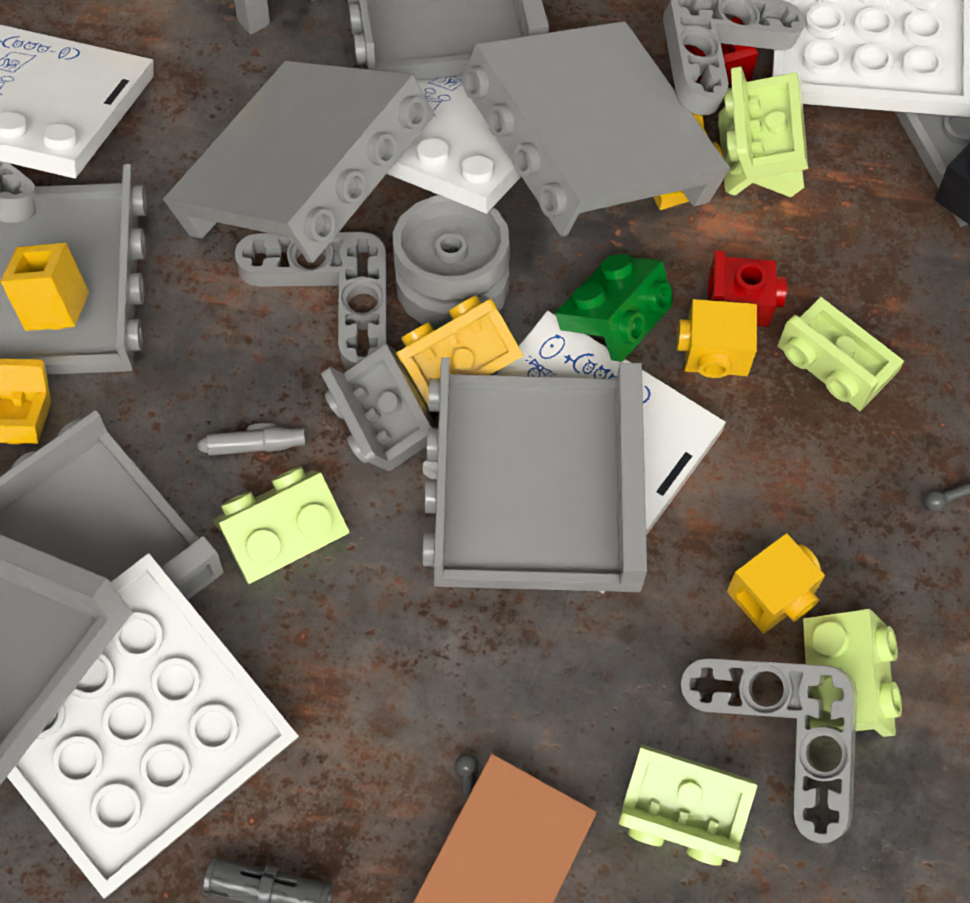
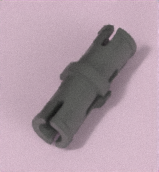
M213 855L206 870L203 895L243 903H331L333 883L281 872V866L267 863L266 867L263 868Z

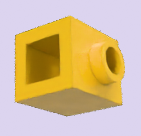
M66 242L16 247L0 281L25 331L60 330L75 327L89 294V290Z
M693 299L688 319H679L676 335V350L685 351V372H698L710 378H720L727 375L748 376L757 351V304Z
M786 533L735 571L727 593L758 629L765 634L787 616L795 622L808 613L819 601L815 593L825 575L821 571L820 563L813 552L802 544L797 545Z

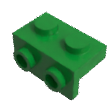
M626 254L610 255L555 312L560 330L603 336L610 359L623 362L673 305L672 288L668 283L663 261L635 258Z

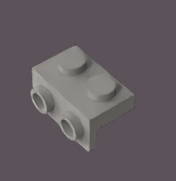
M385 344L345 373L329 367L321 372V375L329 389L325 392L327 403L339 418L345 420L351 432L347 440L354 454L363 463L367 464L369 462L390 472L427 447L428 428L438 427L404 364L399 360L396 349Z

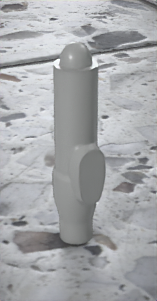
M258 423L249 425L246 431L207 434V437L199 440L197 447L201 452L208 453L209 456L259 451L275 452L294 446H306L305 428L291 429L278 427V425L273 423Z

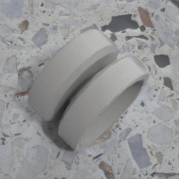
M436 195L415 203L400 216L393 230V251L397 298L408 315L423 325L430 322L433 328L438 329L453 320L448 312L450 309L475 295L478 296L481 303L492 298L498 311L503 308L509 293L508 263L510 261V241L508 225L498 210L492 207L486 214L442 195Z

